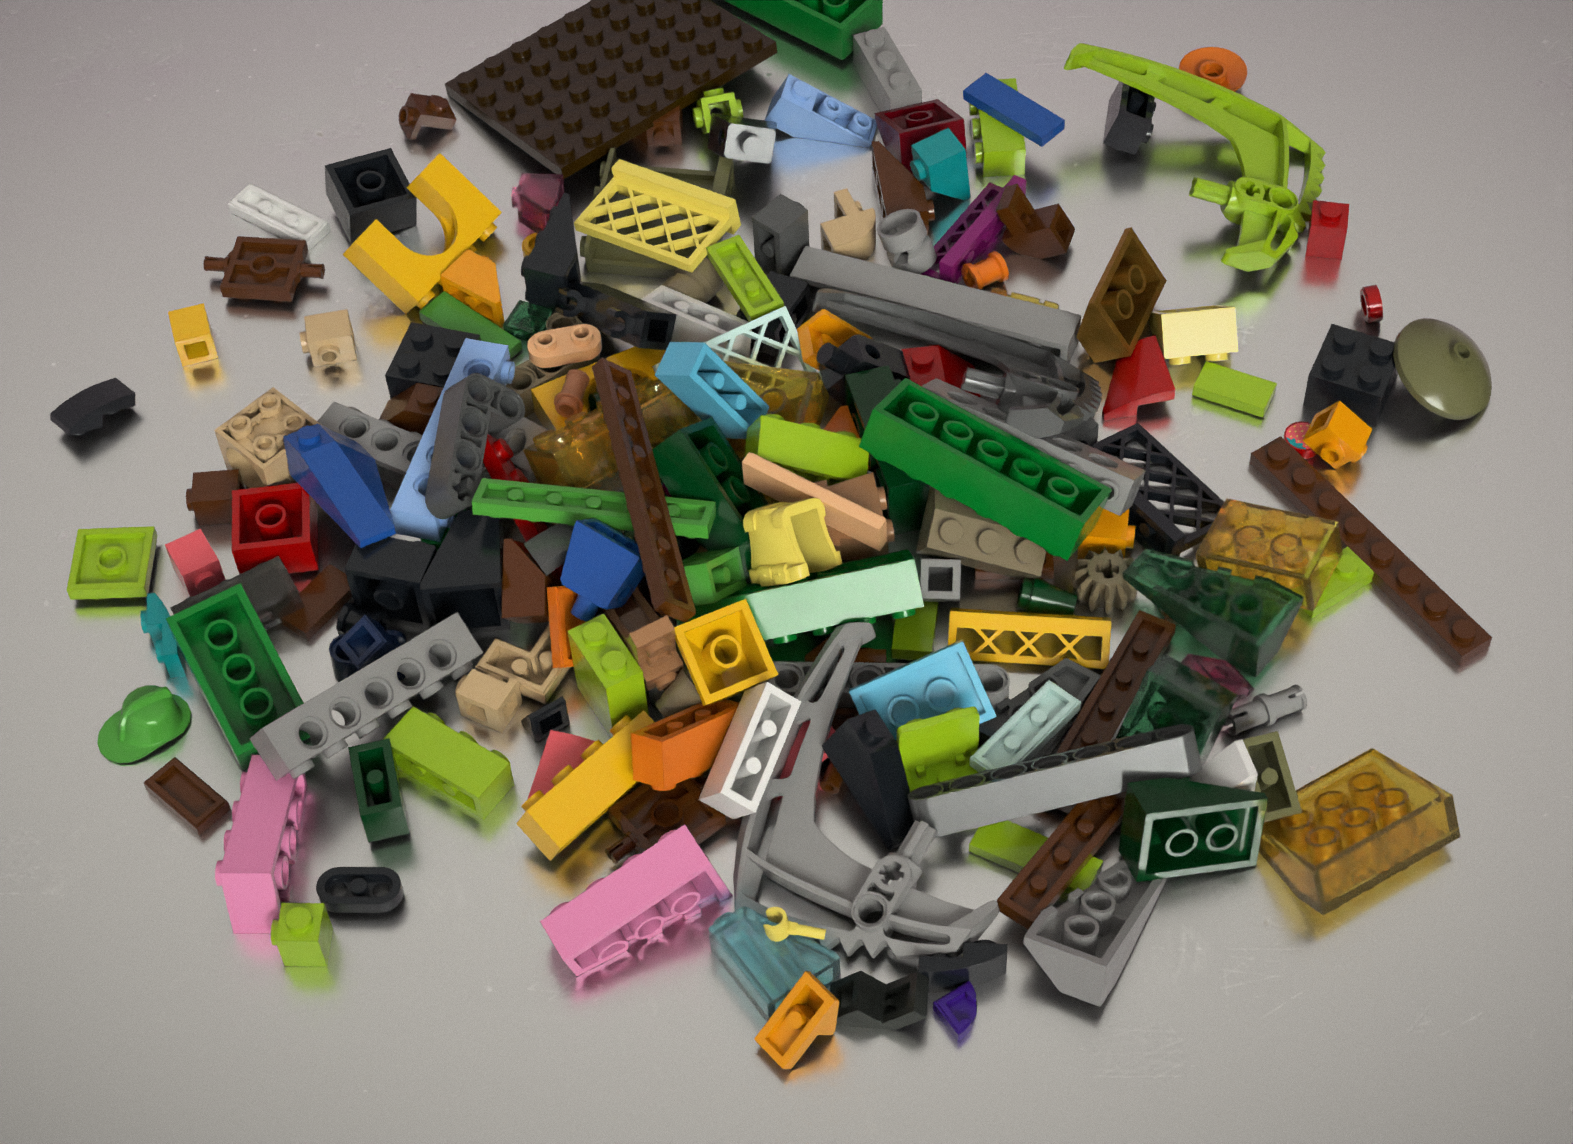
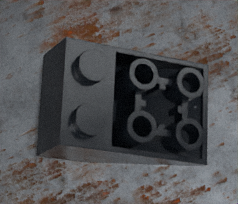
M567 193L563 194L557 206L552 207L547 225L543 231L540 230L538 232L532 252L529 256L526 255L522 261L521 275L525 278V300L529 302L531 318L547 321L549 316L556 313V307L563 308L569 304L570 298L559 293V288L569 287L573 289L574 281L582 282L570 196Z

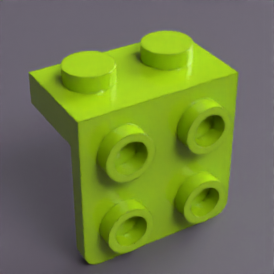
M976 707L954 708L938 716L926 719H913L897 729V743L910 792L922 786L979 773L970 766V757L979 747L980 715Z

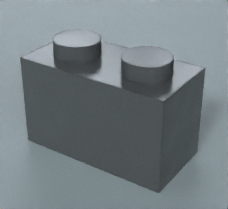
M780 194L752 217L754 253L756 261L766 275L773 271L790 277L804 247L809 246L808 209L804 208L799 202Z

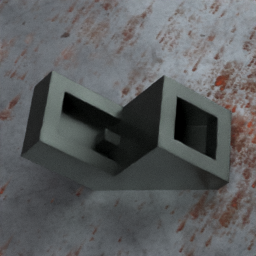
M858 971L830 984V992L839 1000L836 1026L897 1030L925 1019L927 1016L930 978L915 972L885 984L863 971Z

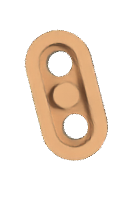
M578 324L540 331L528 340L527 348L529 359L535 366L551 368L594 359L602 350L601 334L596 327L589 324Z

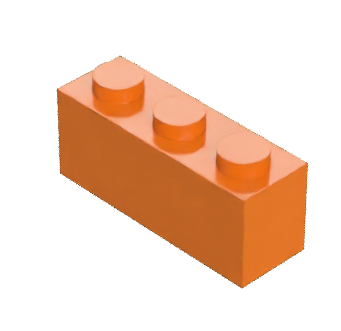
M724 699L703 706L701 702L631 732L633 780L651 785V788L657 791H667L674 789L677 783L688 778L702 776L704 771L712 768L739 702Z

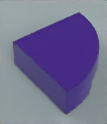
M970 981L933 1002L934 1012L957 1042L968 1035L976 1020V992Z

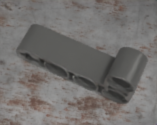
M470 374L449 387L443 395L425 494L427 509L433 516L439 519H448L472 505L471 501L480 482L487 435L501 432L520 421L525 414V405L518 393L482 374Z

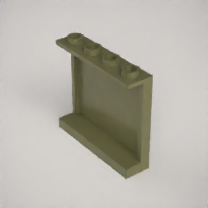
M610 148L607 162H601L600 186H595L593 200L614 177L611 168L617 162L615 148ZM719 156L716 171L641 166L732 198L735 185L733 159ZM617 191L609 200V203L629 197L618 194ZM646 204L638 206L637 211L642 213L657 209L658 207ZM633 208L612 214L615 220L634 215ZM677 214L666 217L667 224L687 219ZM609 215L596 217L590 223L596 225L610 221ZM662 218L641 223L643 230L663 225ZM637 225L618 229L617 233L626 235L638 232L639 229ZM702 225L695 227L697 234L711 231L714 227ZM687 229L670 234L673 241L692 236V231ZM590 235L582 236L580 240V256L585 257L587 272L668 279L670 276H674V271L677 268ZM664 235L645 241L647 244L654 246L666 243L668 239ZM696 246L677 250L675 253L687 257L696 250Z

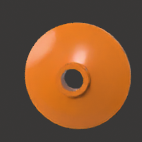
M1204 47L1193 50L1183 57L1179 65V69L1209 80L1234 92L1243 86L1247 78V66L1243 59L1236 53L1219 47Z

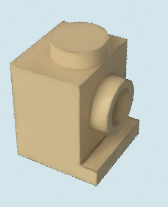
M472 669L468 675H464L459 680L455 690L461 716L503 733L523 704L517 679L511 677L506 683L495 674H484L475 669Z

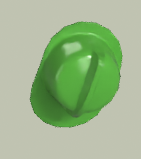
M145 685L136 688L127 695L122 703V709L113 714L99 731L97 744L101 754L109 761L120 764L134 762L147 756L186 730L191 719L188 703L180 696L171 694V691L166 686Z

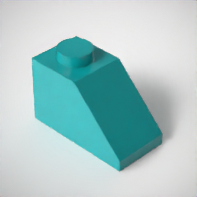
M949 128L911 145L913 161L910 162V167L918 181L923 180L932 192L961 200L971 198L966 149Z

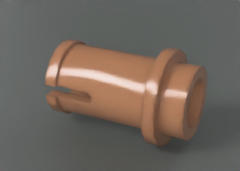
M578 369L568 371L561 392L554 398L557 413L566 418H573L583 410L584 403L582 399L590 382L589 376Z

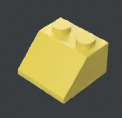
M1211 305L1152 311L1148 319L1152 336L1156 335L1163 357L1169 360V365L1191 363V356L1205 355V361L1227 360V353L1238 352L1235 307Z

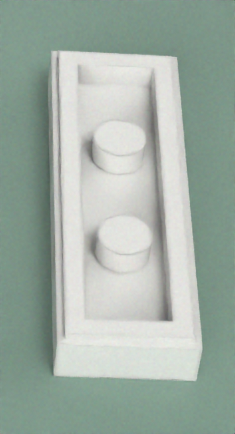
M251 183L227 204L230 213L282 239L305 240L309 251L331 231L328 221Z

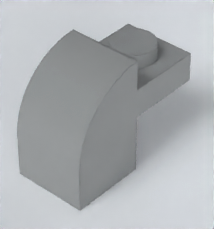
M921 554L920 588L923 601L960 602L961 560L938 559Z

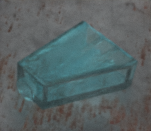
M743 906L733 913L727 912L722 914L708 928L710 948L766 1021L770 1019L805 971H810L826 988L832 982L841 979L840 957L835 951L800 935H789L782 941H772L767 937L763 925L769 924L774 926L779 923L771 922L766 916Z

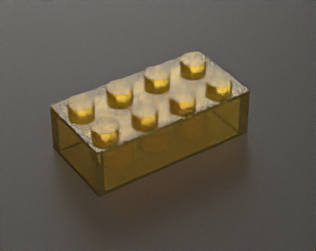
M648 377L634 381L652 449L678 430L699 422L697 415L659 379L649 380ZM601 401L596 403L598 408L590 413L580 412L567 418L564 421L566 426L555 432L551 429L536 435L532 439L534 443L523 449L538 484L587 488L618 470L615 455L611 448L607 424L603 416L604 412Z

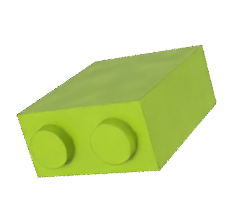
M601 614L568 630L577 688L610 738L613 737L609 732L610 729L624 716L628 715L633 720L643 710L649 715L643 671L605 614Z

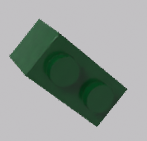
M390 739L348 747L360 817L368 843L410 833L398 767Z

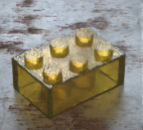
M1226 498L1196 552L1198 569H1202L1214 589L1313 611L1343 555L1338 521Z

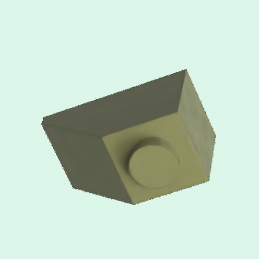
M1278 731L1243 739L1258 773L1255 791L1265 793L1268 797L1264 823L1301 814L1302 810Z

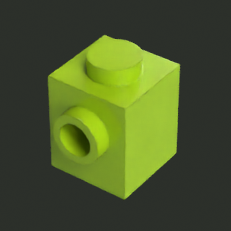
M281 903L279 919L272 921L271 943L273 946H277L284 965L299 967L328 966L333 927L325 904Z

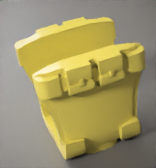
M808 498L790 503L778 502L753 509L745 514L743 527L745 533H749L752 569L748 570L751 584L757 583L761 587L789 584L810 576L809 573L826 571L842 564L840 551H836L829 536L824 520L826 516L825 507L820 499Z

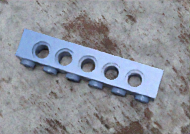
M465 338L391 506L390 511L396 534L440 542L446 527L450 528L453 524L455 515L448 519L436 518L427 509L425 503L443 395L449 387L473 373L482 374L504 386L511 384L515 375V363L510 359L508 345Z

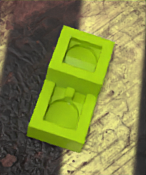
M923 601L924 607L915 608V615L895 619L891 649L893 659L917 660L933 653L939 602Z

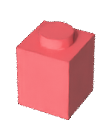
M201 528L165 544L173 569L191 600L227 583L219 559Z

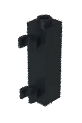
M574 281L573 289L569 287L559 288V293L570 298L569 304L566 307H556L555 312L563 316H577L582 323L592 325L604 334L638 348L666 350L669 342L672 340L677 315L605 284Z

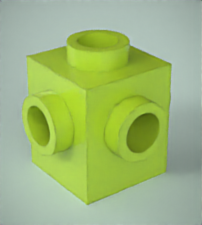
M723 88L704 91V98L697 100V107L692 108L696 128H702L703 135L709 134L710 112L714 108L719 109L722 115L744 118L740 99H735L734 92L724 94Z

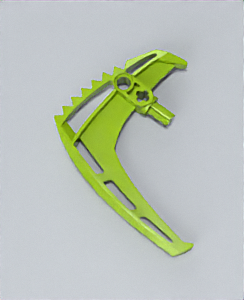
M1079 43L1071 50L1064 65L1065 70L1086 67L1125 83L1182 110L1205 123L1230 141L1237 155L1242 177L1237 179L1236 182L1229 181L1227 185L1194 177L1189 191V196L1219 204L1222 214L1226 219L1241 225L1237 246L1226 249L1221 258L1222 263L1247 272L1270 268L1294 245L1298 238L1297 233L1303 232L1306 228L1305 222L1310 221L1313 200H1316L1322 192L1318 185L1322 184L1325 179L1320 172L1326 166L1321 160L1326 152L1321 146L1281 114L1204 78L1143 57L1085 43ZM1289 146L1304 153V179L1299 199L1291 190L1287 189ZM1283 232L1284 236L1280 246L1276 251H1273L1271 249V242L1274 235Z

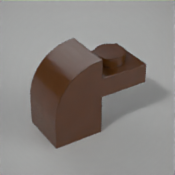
M1018 184L1005 187L996 209L999 219L1006 225L1001 239L1003 243L1020 255L1039 259L1067 253L1075 227L1059 203L1034 209Z

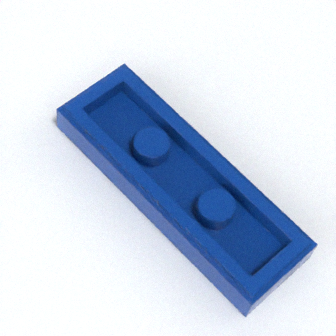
M988 73L983 74L963 90V99L1041 147L1065 128V120Z

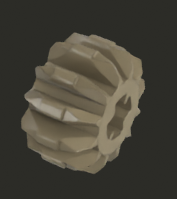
M1105 546L1100 554L1089 550L1085 559H1078L1075 565V575L1072 577V587L1074 588L1073 591L1077 592L1078 602L1089 603L1091 612L1098 607L1104 608L1107 616L1112 607L1123 612L1127 602H1134V599L1137 597V587L1140 585L1139 570L1135 569L1134 559H1123L1121 549L1114 554L1108 553Z

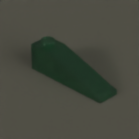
M1145 549L1123 572L1122 577L1219 658L1255 678L1278 653L1304 599V596L1269 578L1255 575L1254 580L1231 575L1232 569L1220 566L1217 571L1195 566L1190 559Z

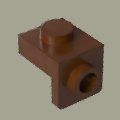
M410 93L405 106H402L399 112V124L409 140L416 139L421 126L452 130L457 120L447 99L438 95L427 96Z

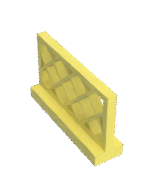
M621 159L611 168L614 177L574 222L576 231L691 273L707 256L706 247L716 244L726 232L734 235L741 226L736 199ZM617 191L618 194L629 197L609 203V200ZM646 204L658 207L657 209L642 213L637 211L638 206ZM633 208L634 215L614 220L612 213ZM676 214L687 218L668 224L666 221V217ZM609 215L610 221L596 225L590 223L596 217ZM662 218L663 225L646 230L642 229L641 223ZM637 225L639 229L638 232L626 235L617 233L618 229ZM702 225L714 227L711 231L697 234L695 227ZM691 229L692 236L672 241L670 234ZM664 235L668 239V242L654 246L647 244L645 241ZM696 246V250L689 258L675 253L677 250Z

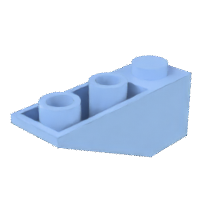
M788 74L772 97L764 120L776 122L777 129L792 137L868 148L872 144L877 127L875 119Z

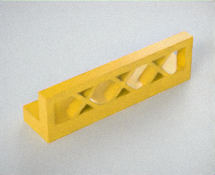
M966 608L950 609L948 645L956 642L957 628H973L985 640L974 651H968L972 661L1054 666L1063 659L1068 658L1085 668L1105 669L1109 663L1110 617ZM982 629L997 631L988 637ZM1004 630L1015 631L1025 643L1013 654L1002 653L992 642ZM1022 632L1037 633L1032 638L1028 639ZM1044 633L1055 634L1065 645L1054 656H1043L1033 645ZM1062 634L1077 636L1070 642H1068V640ZM1084 636H1101V659L1083 658L1073 646ZM989 645L995 653L980 651ZM1029 647L1035 655H1023L1021 653ZM1070 650L1076 658L1061 656Z

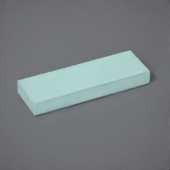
M1048 680L970 757V766L978 772H984L1031 760L1080 711L1081 701Z

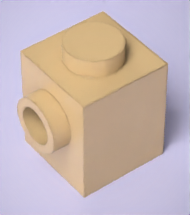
M348 309L304 316L306 331L299 332L303 354L310 353L314 367L357 360L354 333Z

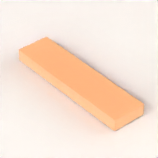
M749 452L743 459L742 470L745 485L779 502L790 503L808 498H818L825 507L826 516L824 520L826 525L878 551L887 542V522L885 517L754 453Z

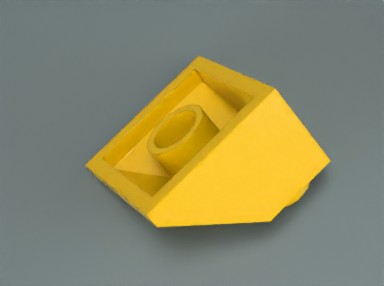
M746 599L674 627L676 643L703 706L727 699L778 676V672Z

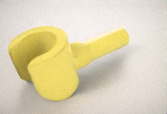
M770 907L766 910L768 920L779 923L774 926L769 924L763 925L767 937L772 941H782L789 935H800L821 940L825 938L826 929L789 921L785 910L780 907Z

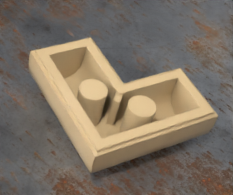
M549 625L530 652L495 638L475 666V670L484 674H495L506 683L511 677L517 679L522 695L544 704L548 702L571 668H553Z

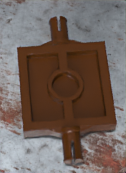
M237 236L233 250L225 258L205 256L203 263L205 271L224 272L220 289L222 296L229 298L292 302L297 285L303 277L323 279L325 275L324 264L305 263L309 251L305 240Z
M708 776L700 782L688 778L677 783L674 789L667 791L654 790L651 788V785L644 783L608 809L609 819L623 832L624 837L605 849L608 858L614 864H617L618 861L633 850L643 853L658 843L662 835L671 830H677L684 824L698 844L726 825V816L698 800Z

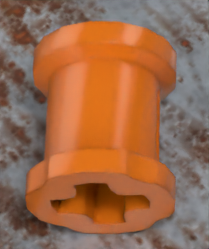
M997 251L990 252L986 259L975 264L966 263L961 269L966 286L980 290L996 281L1003 283L1009 279L1007 264Z

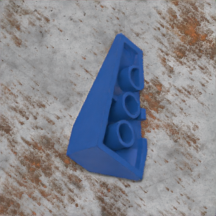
M320 424L304 426L294 433L283 436L289 474L360 548L396 534L376 461L358 442Z

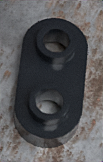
M334 867L325 871L319 877L316 884L320 903H324L326 909L331 912L383 913L394 909L403 898V886L399 875L387 867ZM339 891H346L343 896H334ZM388 891L384 896H376L379 892Z

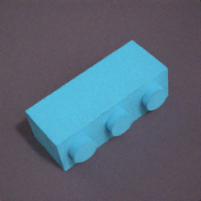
M669 342L655 376L702 421L712 417L725 438L746 439L747 428L759 416L766 415L769 406L705 342Z

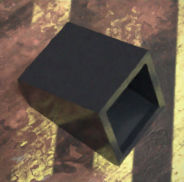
M462 510L457 514L420 582V591L430 628L458 612L470 633L510 630V620L502 618L503 546L505 535L501 518L473 515L472 510Z

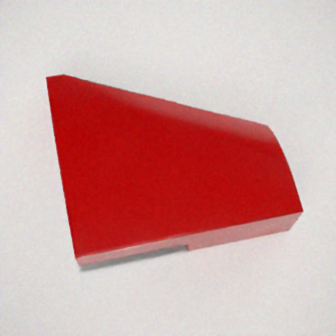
M1156 335L1138 340L1131 356L1116 360L1102 410L1104 421L1136 416L1138 405L1174 400L1176 389Z

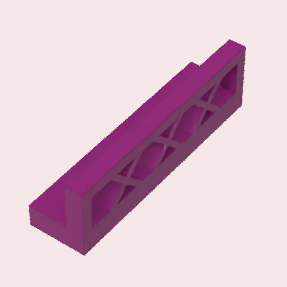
M1014 175L1003 188L989 182L933 246L937 254L934 264L939 263V273L929 268L920 275L958 284L963 279L961 273L963 265L966 263L975 264L1006 228V225L1001 222L996 212L1005 187L1018 184L1026 196V180ZM991 197H994V199H993V200L990 202V204L987 206V205H986V202H987ZM970 221H974V222L970 225V227H968V223H969ZM953 242H956L950 249L949 245Z

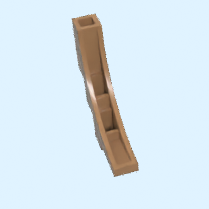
M636 587L622 607L608 610L599 607L598 610L600 615L605 614L642 669L646 690L649 691L656 687L658 691L667 689L676 679L677 674L684 665L676 651L675 629L668 615L660 618L646 601L639 588Z

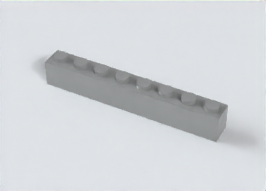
M805 246L790 274L792 278L809 283L812 306L817 291L823 288L867 296L994 331L1044 348L1070 363L1079 342L1076 337L1081 324V315L868 262L827 250Z

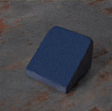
M364 615L337 642L358 670L399 647L384 627L367 615Z

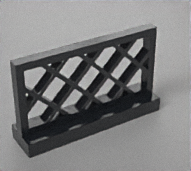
M1139 423L1089 445L1109 455L1117 456L1120 460L1129 458L1144 461L1143 470L1146 472L1143 477V486L1139 487L1133 505L1129 508L1128 525H1136L1135 539L1166 568L1178 563L1182 552L1238 524L1240 516ZM1136 438L1146 449L1125 447V443ZM1085 440L1081 441L1082 443L1089 445ZM1150 462L1165 465L1171 473L1150 470ZM1152 481L1169 484V492L1149 489L1148 483ZM1175 487L1190 488L1196 494V497L1176 494ZM1149 500L1168 503V511L1157 509ZM1174 505L1195 508V516L1175 513ZM1201 509L1216 512L1221 518L1218 520L1201 517ZM1175 524L1194 527V532L1186 536Z

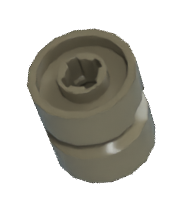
M705 257L692 273L676 268L674 276H670L663 283V286L707 304L723 286V280L710 260Z

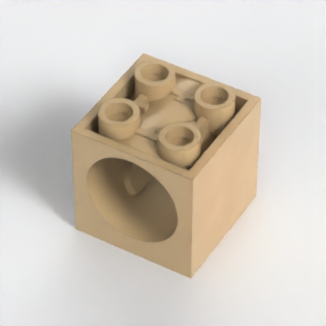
M272 387L214 431L227 470L239 469L244 487L248 489L297 483L289 474L283 436L294 433L304 426L320 423Z

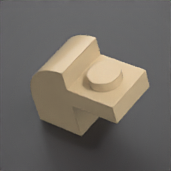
M847 188L834 192L835 219L820 223L821 249L867 260L872 255L876 246L874 208L863 210L860 202L853 200Z

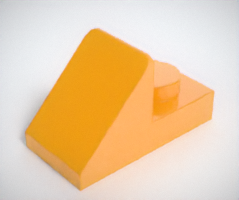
M805 971L754 1040L782 1069H792L817 1035L834 1034L839 1000L810 971Z

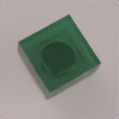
M519 300L504 322V330L518 339L528 341L534 334L546 330V321L552 315V310Z

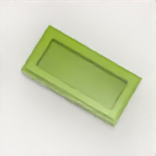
M1206 361L1193 386L1192 395L1263 418L1276 392L1277 383Z

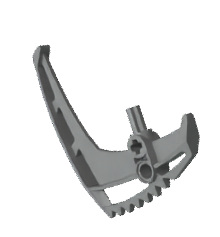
M845 623L834 629L793 697L801 701V704L756 813L743 816L737 839L733 873L735 915L739 921L754 915L755 925L758 930L764 929V924L771 925L774 923L767 918L766 910L768 907L755 901L763 874L790 891L854 920L856 927L848 931L787 915L789 921L826 929L824 940L819 939L824 952L842 943L848 957L862 945L866 947L872 958H875L885 947H888L897 959H919V956H931L938 953L957 957L963 953V942L974 943L978 941L997 917L1000 909L995 900L989 901L973 910L943 901L917 890V881L922 874L919 864L936 837L937 830L929 827V824L924 821L918 822L915 820L897 853L889 852L887 856L881 858L871 869L841 851L815 824L816 790L824 754L822 745L828 739L843 689L861 645L876 637L873 626L870 623ZM841 657L821 698L817 702H814L822 686L824 685L826 679L828 678L829 674L831 673L834 666ZM810 721L791 775L780 779L790 750L803 722ZM783 796L766 860L757 856V851L772 799ZM874 911L883 912L882 918L876 923H864L868 914ZM894 932L948 944L914 943L890 937ZM797 935L801 946H805L816 939Z

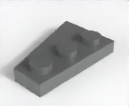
M1068 658L1063 659L1029 682L1026 690L1011 700L1007 697L998 703L995 710L997 717L979 724V740L985 743L1048 680L1081 701V711L1101 675ZM1080 711L1031 760L1049 756L1077 718Z

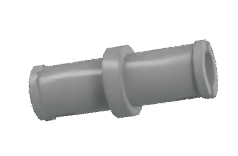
M1296 684L1271 695L1265 693L1253 697L1252 702L1233 709L1224 710L1222 713L1224 726L1233 724L1227 731L1230 735L1234 736L1239 732L1261 724L1265 727L1276 723L1277 718L1306 709V695L1303 693L1296 696L1297 693L1303 690Z

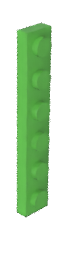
M482 478L471 501L473 515L521 519L531 522L560 523L574 526L576 520L596 518L615 530L634 531L630 513L626 506L627 502L624 492ZM665 497L676 536L708 539L716 516V502Z

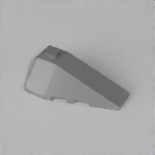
M1124 859L1100 873L1097 876V882L1082 891L1077 888L1069 893L1068 901L1055 908L1051 905L1041 911L1024 935L1023 944L1059 992L1101 1007L1116 984L1167 878L1136 882Z

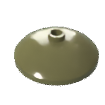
M1431 318L1414 320L1398 333L1393 348L1395 367L1406 389L1421 405L1441 417L1453 420L1471 418L1486 407L1492 392L1490 369L1482 351L1466 333L1452 324Z

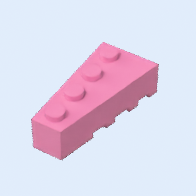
M252 755L248 771L241 774L240 800H235L232 806V829L225 832V854L223 860L217 861L215 868L216 884L223 888L233 934H271L272 921L279 919L280 903L289 902L291 884L288 883L289 864H295L296 830L301 828L307 789L305 773L296 779H293L289 773L276 781L260 755Z

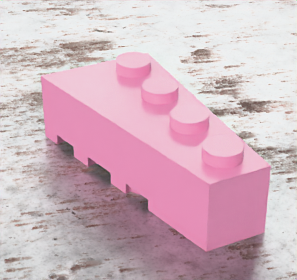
M684 824L677 830H671L662 835L658 843L643 853L629 857L622 864V867L607 877L593 881L586 888V891L571 901L556 906L550 912V915L541 920L540 923L563 961L576 976H579L626 952L629 946L628 941L634 938H647L649 940L662 933V927L665 922L681 914L687 920L701 913L700 904L714 897L720 903L733 895Z

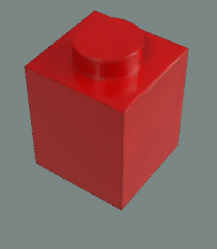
M1313 200L1308 227L1306 256L1342 260L1348 228L1349 204Z

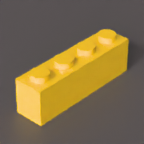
M644 710L633 720L628 715L624 716L610 729L609 732L613 735L612 738L605 744L599 739L596 740L580 755L584 762L575 769L570 764L567 765L551 780L555 786L544 795L541 790H538L521 806L525 813L516 824L550 861L605 814L610 807L615 805L640 783L633 780L631 732L655 723Z

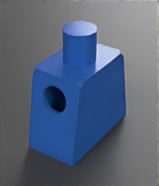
M596 518L576 520L560 577L563 586L578 594L571 609V614L587 622L595 618L599 607L606 610L622 607L645 575L637 542Z

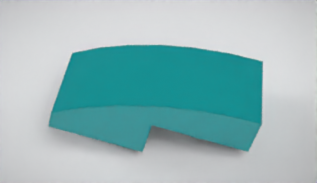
M148 593L147 610H141L140 614L143 633L150 634L156 648L157 660L159 664L165 663L170 678L186 676L185 659L166 621L170 614L156 593Z

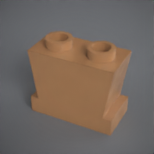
M873 472L831 486L827 485V480L813 482L880 516H883L882 510L887 509L884 487H876ZM886 519L887 542L880 551L826 525L836 551H840L842 560H858L889 553L888 543L895 542L891 519Z

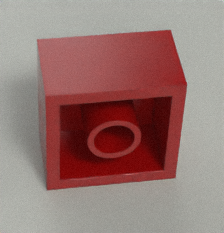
M298 483L232 490V554L241 579L319 570L318 511L315 500Z

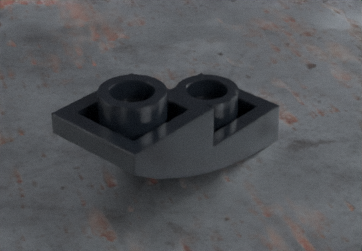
M117 378L106 380L70 397L50 413V420L69 436L83 435L87 431L103 427V414H114L121 409L135 406V392Z
M978 940L974 943L963 942V958H955L942 953L931 956H919L918 973L930 978L928 993L952 991L967 981H970L973 986H977L1006 973L1008 944H997L991 940Z

